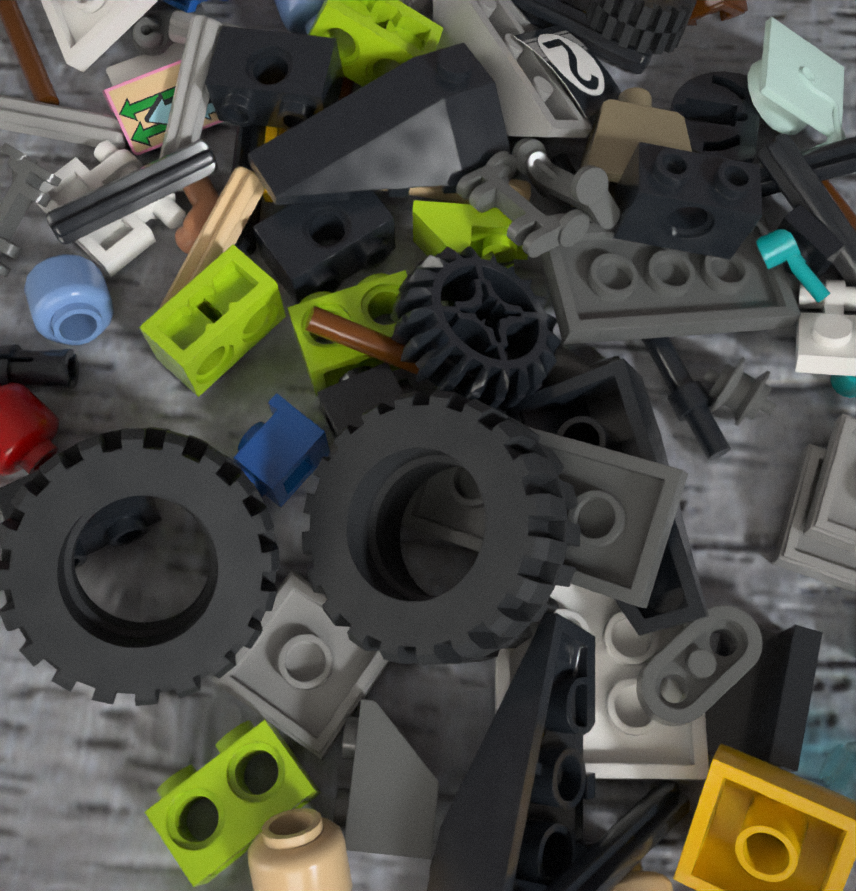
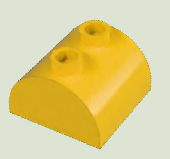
M721 743L712 759L673 879L696 891H843L856 858V800Z

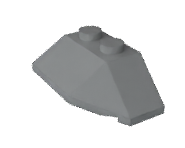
M433 0V22L444 28L436 50L463 42L495 81L507 136L586 138L592 130L589 117L584 116L578 103L553 69L533 50L514 37L518 34L535 31V28L512 0Z

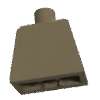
M639 87L628 88L620 93L618 100L609 99L602 103L592 130L588 135L579 169L586 165H594L603 169L609 181L607 190L614 200L615 188L639 142L692 152L685 118L678 112L652 107V96L647 90Z

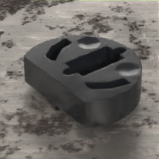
M718 71L696 76L683 84L674 95L669 111L678 112L684 118L731 125L730 127L685 120L692 152L753 164L756 154L760 114L753 105L748 90V76L735 72Z

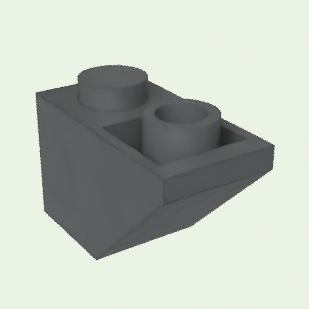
M361 699L359 717L347 716L345 722L342 759L354 760L351 788H338L333 822L340 826L342 833L345 834L344 839L347 851L432 860L439 782L377 702Z

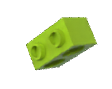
M325 0L308 35L336 38L344 76L363 87L413 57L436 51L444 28L399 0Z
M232 244L139 328L156 358L199 397L286 317L277 282Z
M406 270L390 275L386 273L373 274L361 280L356 286L334 293L325 291L313 293L305 297L299 304L287 307L294 335L316 396H318L317 392L337 384L339 379L348 371L365 365L373 368L384 362L336 342L332 344L316 342L319 336L305 330V325L314 306L392 337L396 323L382 325L376 323L374 319L382 314L392 313L393 305L399 294L398 289L408 276ZM389 364L392 371L401 369Z
M265 719L257 726H254L250 720H247L229 731L215 745L220 754L198 771L191 764L169 777L156 790L161 799L144 812L193 887L209 883L248 852L255 837L262 832V826L272 816L283 811L303 808L322 793L275 726ZM269 753L277 762L278 778L270 790L256 795L248 789L245 783V769L253 757ZM208 798L215 804L219 820L214 833L206 840L200 841L190 833L187 826V816L194 803L200 799Z

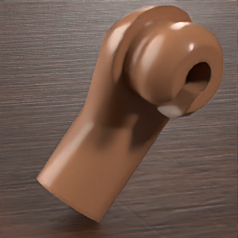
M208 176L183 188L192 205V209L183 219V226L176 230L175 241L178 247L186 254H189L219 198Z

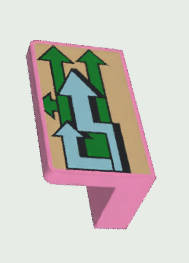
M181 60L102 91L111 112L115 114L132 153L135 155L144 154L161 147L163 144ZM209 98L202 130L223 122L219 121L211 98Z

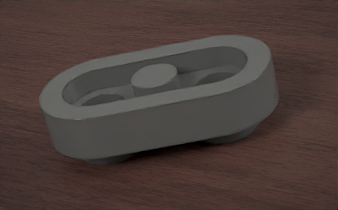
M717 605L707 609L709 617L692 621L642 668L637 678L636 693L640 706L651 719L666 726H681L698 719L757 663L762 652V635L757 623L748 613L730 605ZM712 633H718L726 637L730 644L728 656H720L711 649L709 639ZM664 678L673 679L680 685L682 697L678 703H671L662 696L660 684Z

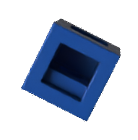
M276 393L268 402L272 416L266 423L261 421L254 424L244 434L238 445L239 452L233 458L250 481L254 483L260 496L266 495L281 508L315 471L322 457L330 454V449L325 431Z

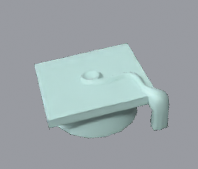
M770 17L765 22L762 59L753 63L748 72V90L753 105L761 118L772 129L788 135H796L810 125L827 137L826 142L815 147L847 139L842 129L844 67L785 25Z

